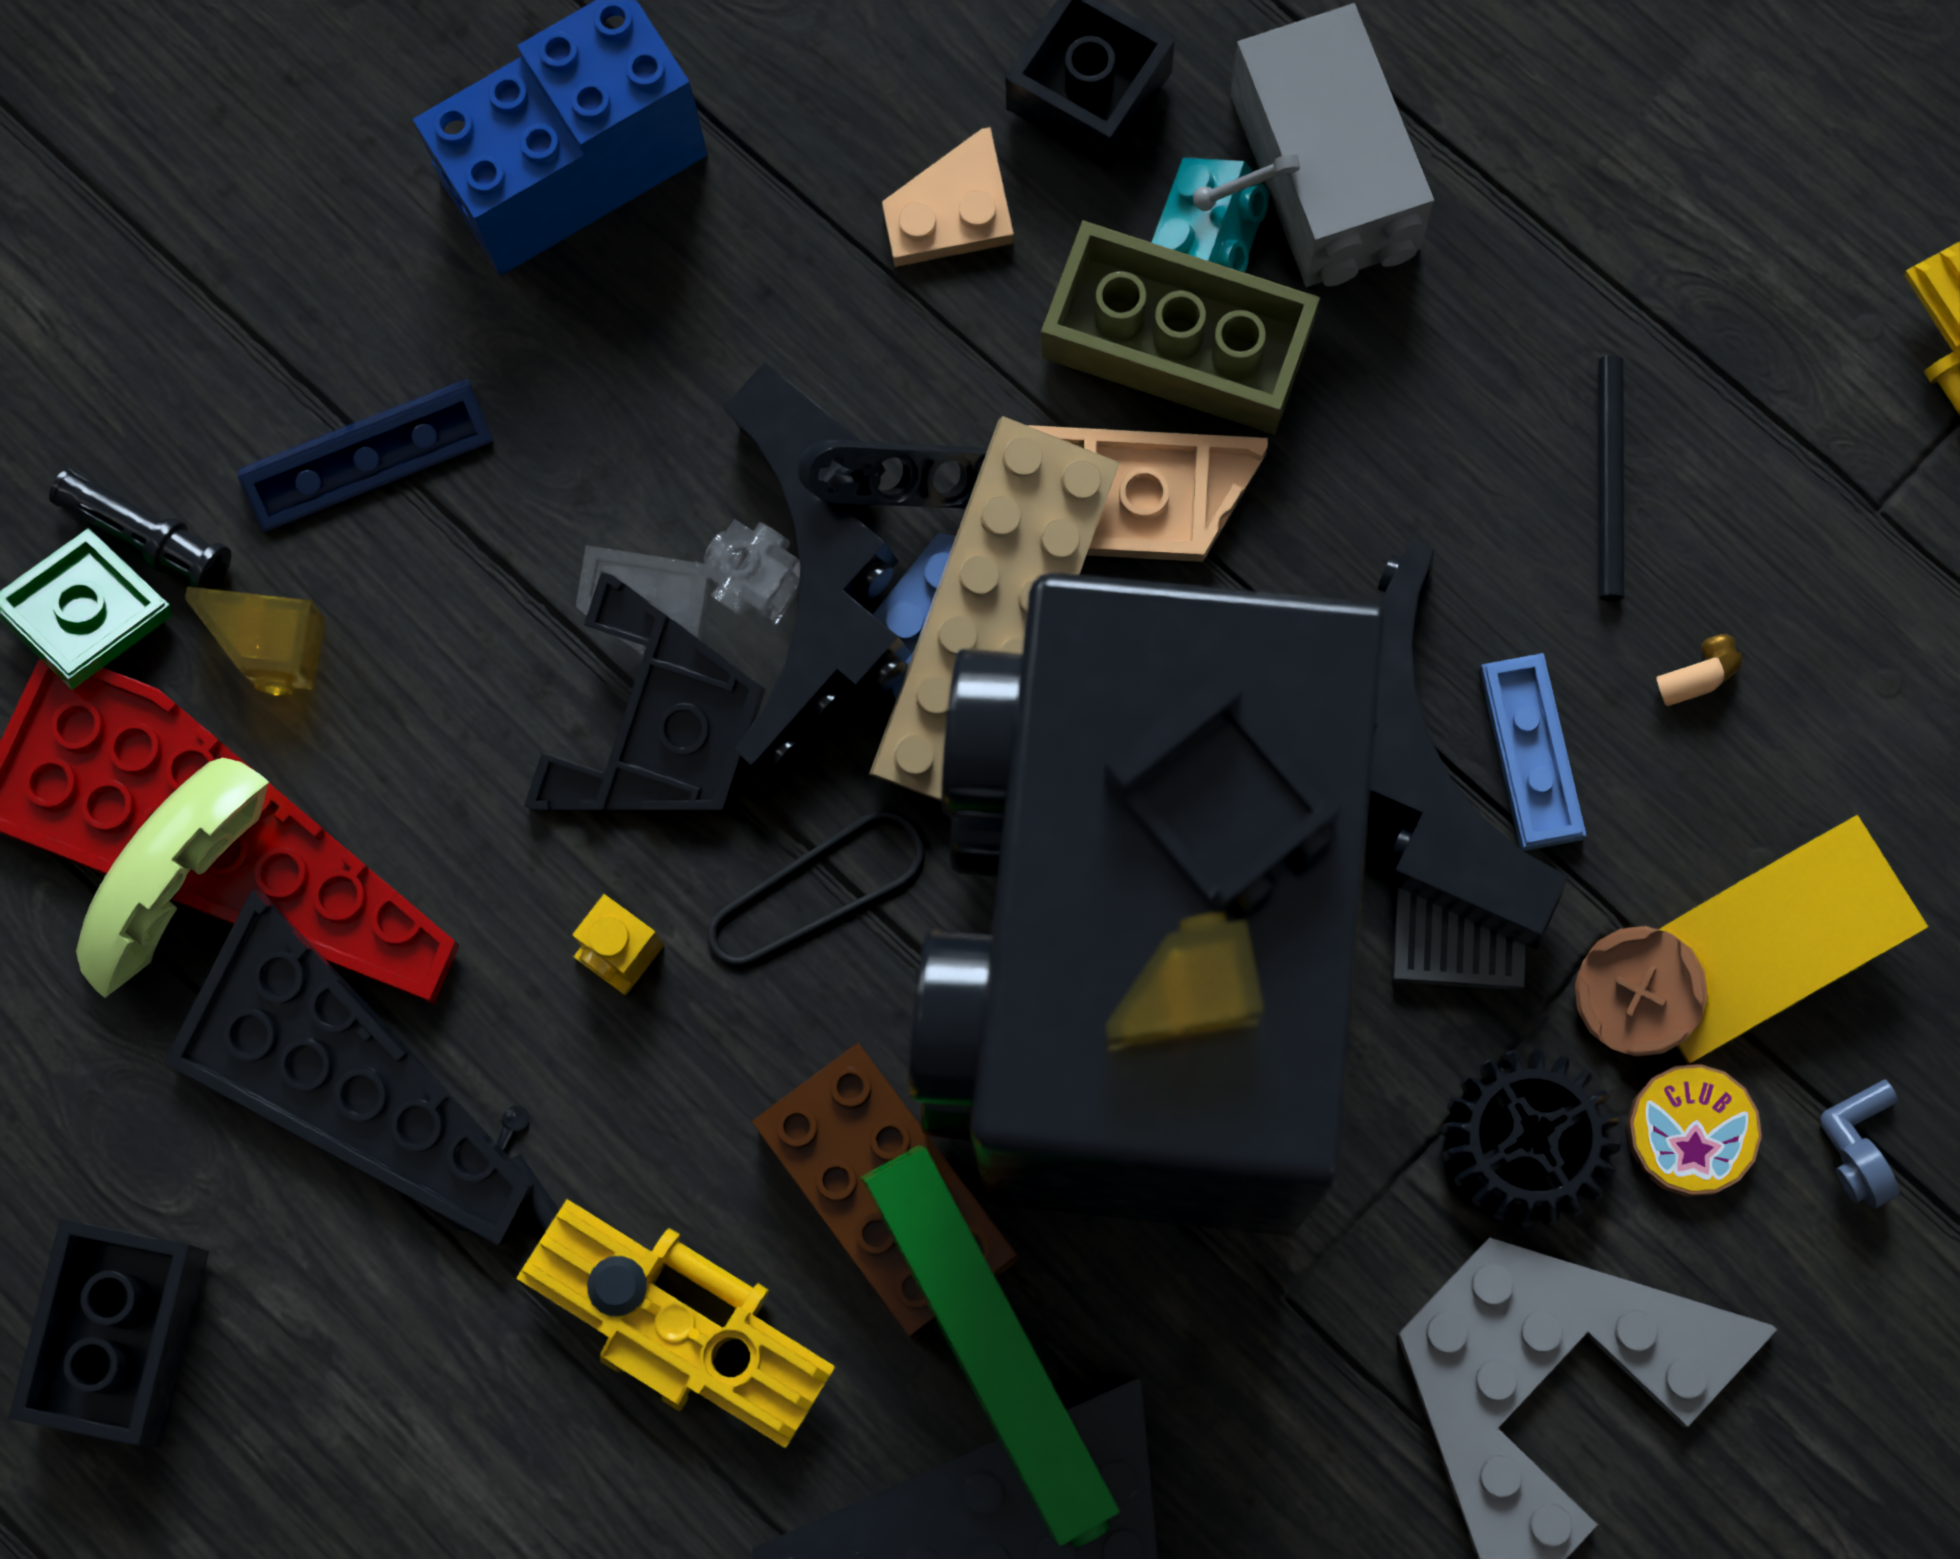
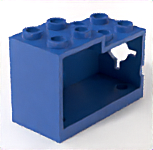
M637 0L593 1L518 44L517 48L521 56L518 59L412 119L425 149L432 159L431 162L442 185L500 276L708 156L690 81ZM612 16H620L625 19L624 23L616 29H609L603 26L604 22ZM458 120L465 123L463 130L457 134H447L444 132L447 124L452 121Z

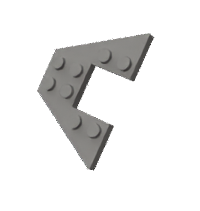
M1488 1238L1397 1334L1406 1362L1412 1371L1424 1413L1429 1419L1443 1458L1442 1463L1457 1505L1461 1509L1469 1531L1470 1542L1478 1559H1567L1598 1524L1498 1429L1500 1425L1582 1337L1586 1335L1682 1427H1688L1777 1329L1771 1324Z

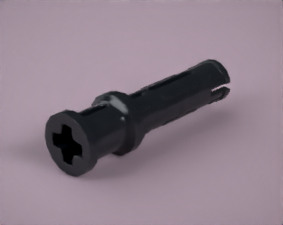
M69 468L68 471H62L50 488L49 501L52 504L62 507L103 532L143 553V559L146 561V564L151 569L157 572L168 570L189 582L190 589L201 597L212 593L220 585L229 569L232 556L231 550L221 543L210 545L188 532V526L177 518L160 520L122 497L81 476L72 468Z

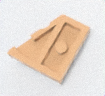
M990 127L980 129L882 201L895 267L1014 244L1012 224Z

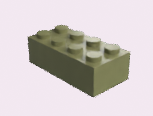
M1082 220L1041 330V358L1275 435L1314 327L1320 297Z

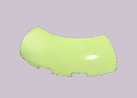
M227 758L210 761L185 781L160 805L115 860L89 906L76 949L81 973L104 998L151 963L156 946L171 917L177 910V907L169 900L180 889L189 871L192 869L197 874L205 873L213 862L238 837L259 821L269 781L259 773L239 761Z

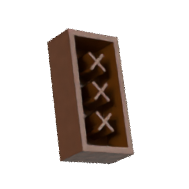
M856 1043L752 1121L912 1341L937 1322L860 1179L861 1176L918 1145L926 1147L994 1277L996 1278L1018 1261L1017 1254L929 1136L922 1133L920 1124L859 1043Z

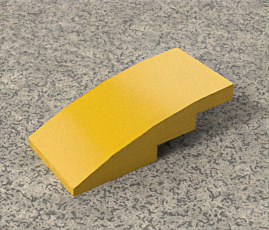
M1858 815L1811 840L1658 929L1672 933L1693 949L1706 973L1709 997L1702 1022L1684 1043L1676 1046L1687 1065L1928 928V925Z

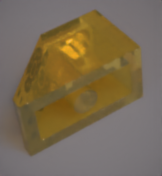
M187 587L186 601L237 668L252 683H255L254 688L256 690L274 695H291L293 687L314 688L325 616L312 600Z
M1223 913L1205 914L1181 921L1179 923L1181 932L1168 934L1106 1024L1105 1040L1107 1050L1259 1023L1264 1010L1246 921L1226 924L1225 914Z

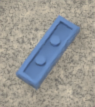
M1544 653L1482 664L1479 673L1519 848L1522 851H1528L1583 840L1587 835Z

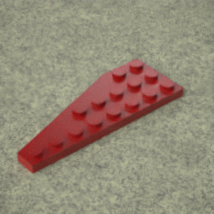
M39 659L0 741V834L106 875L120 853L148 818L173 792L207 763L220 758H227L239 761L249 768L251 767L160 689L102 668L71 690ZM270 783L259 821L238 837L213 862L205 873L197 874L191 869L180 889L170 899V901L234 925L251 890H261L328 963L432 1004H435L460 946Z

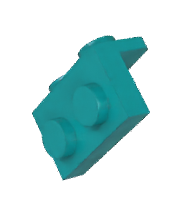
M1183 158L1151 243L1245 273L1248 266L1249 252L1259 224L1267 214L1270 191L1261 182L1217 200L1214 208L1209 211H1201L1193 203V195L1197 189L1206 186L1214 189L1250 174L1253 170L1245 161Z

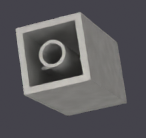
M1355 3L1237 41L1230 96L1259 169L1274 164L1273 161L1281 156L1298 155L1299 171L1287 175H1278L1264 182L1270 191V198L1305 287L1323 282L1325 286L1338 285L1356 276L1359 269L1381 263L1384 267H1391L1412 258L1417 250L1421 249L1434 198Z

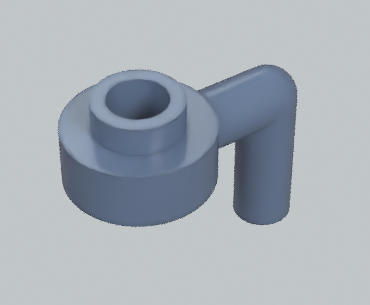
M1885 1079L1827 1109L1820 1118L1822 1129L1841 1156L1843 1165L1836 1168V1174L1842 1187L1854 1203L1864 1200L1873 1209L1899 1197L1900 1190L1895 1176L1883 1155L1869 1139H1862L1853 1126L1898 1103L1894 1089Z

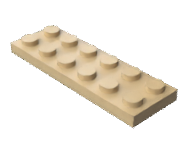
M1004 416L998 420L869 775L941 801L945 728L953 667L957 653L961 649L970 648L1022 654L1028 592L1031 584L1037 577L1046 573L1080 574L1120 462Z

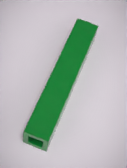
M918 1145L861 1176L860 1179L1050 1535L1060 1546L1071 1541L1074 1547L1084 1545L1098 1538L1110 1527L1107 1519L1118 1514L1120 1510L926 1147Z

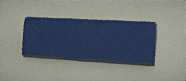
M464 379L246 465L238 470L237 478L260 529L264 533L491 443L494 440L470 380Z

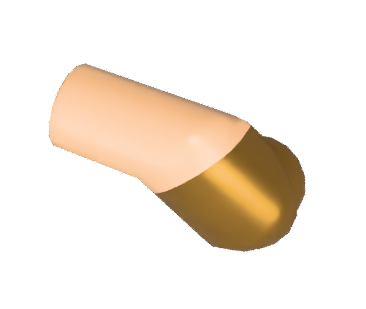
M1728 634L1710 637L1704 640L1701 645L1705 661L1657 676L1658 686L1665 705L1670 706L1710 693L1739 671L1742 665V652L1736 651L1734 638Z

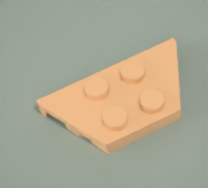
M1028 425L1120 462L1087 556L1203 562L1266 456L1268 438Z

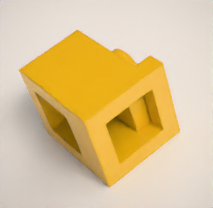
M605 894L602 895L572 934L581 946L573 957L625 996L664 947L663 942L653 929Z

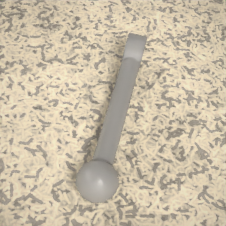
M1298 155L1278 157L1273 161L1274 164L1214 189L1207 186L1200 187L1193 195V203L1199 210L1209 211L1214 208L1217 200L1275 176L1297 172L1300 170Z

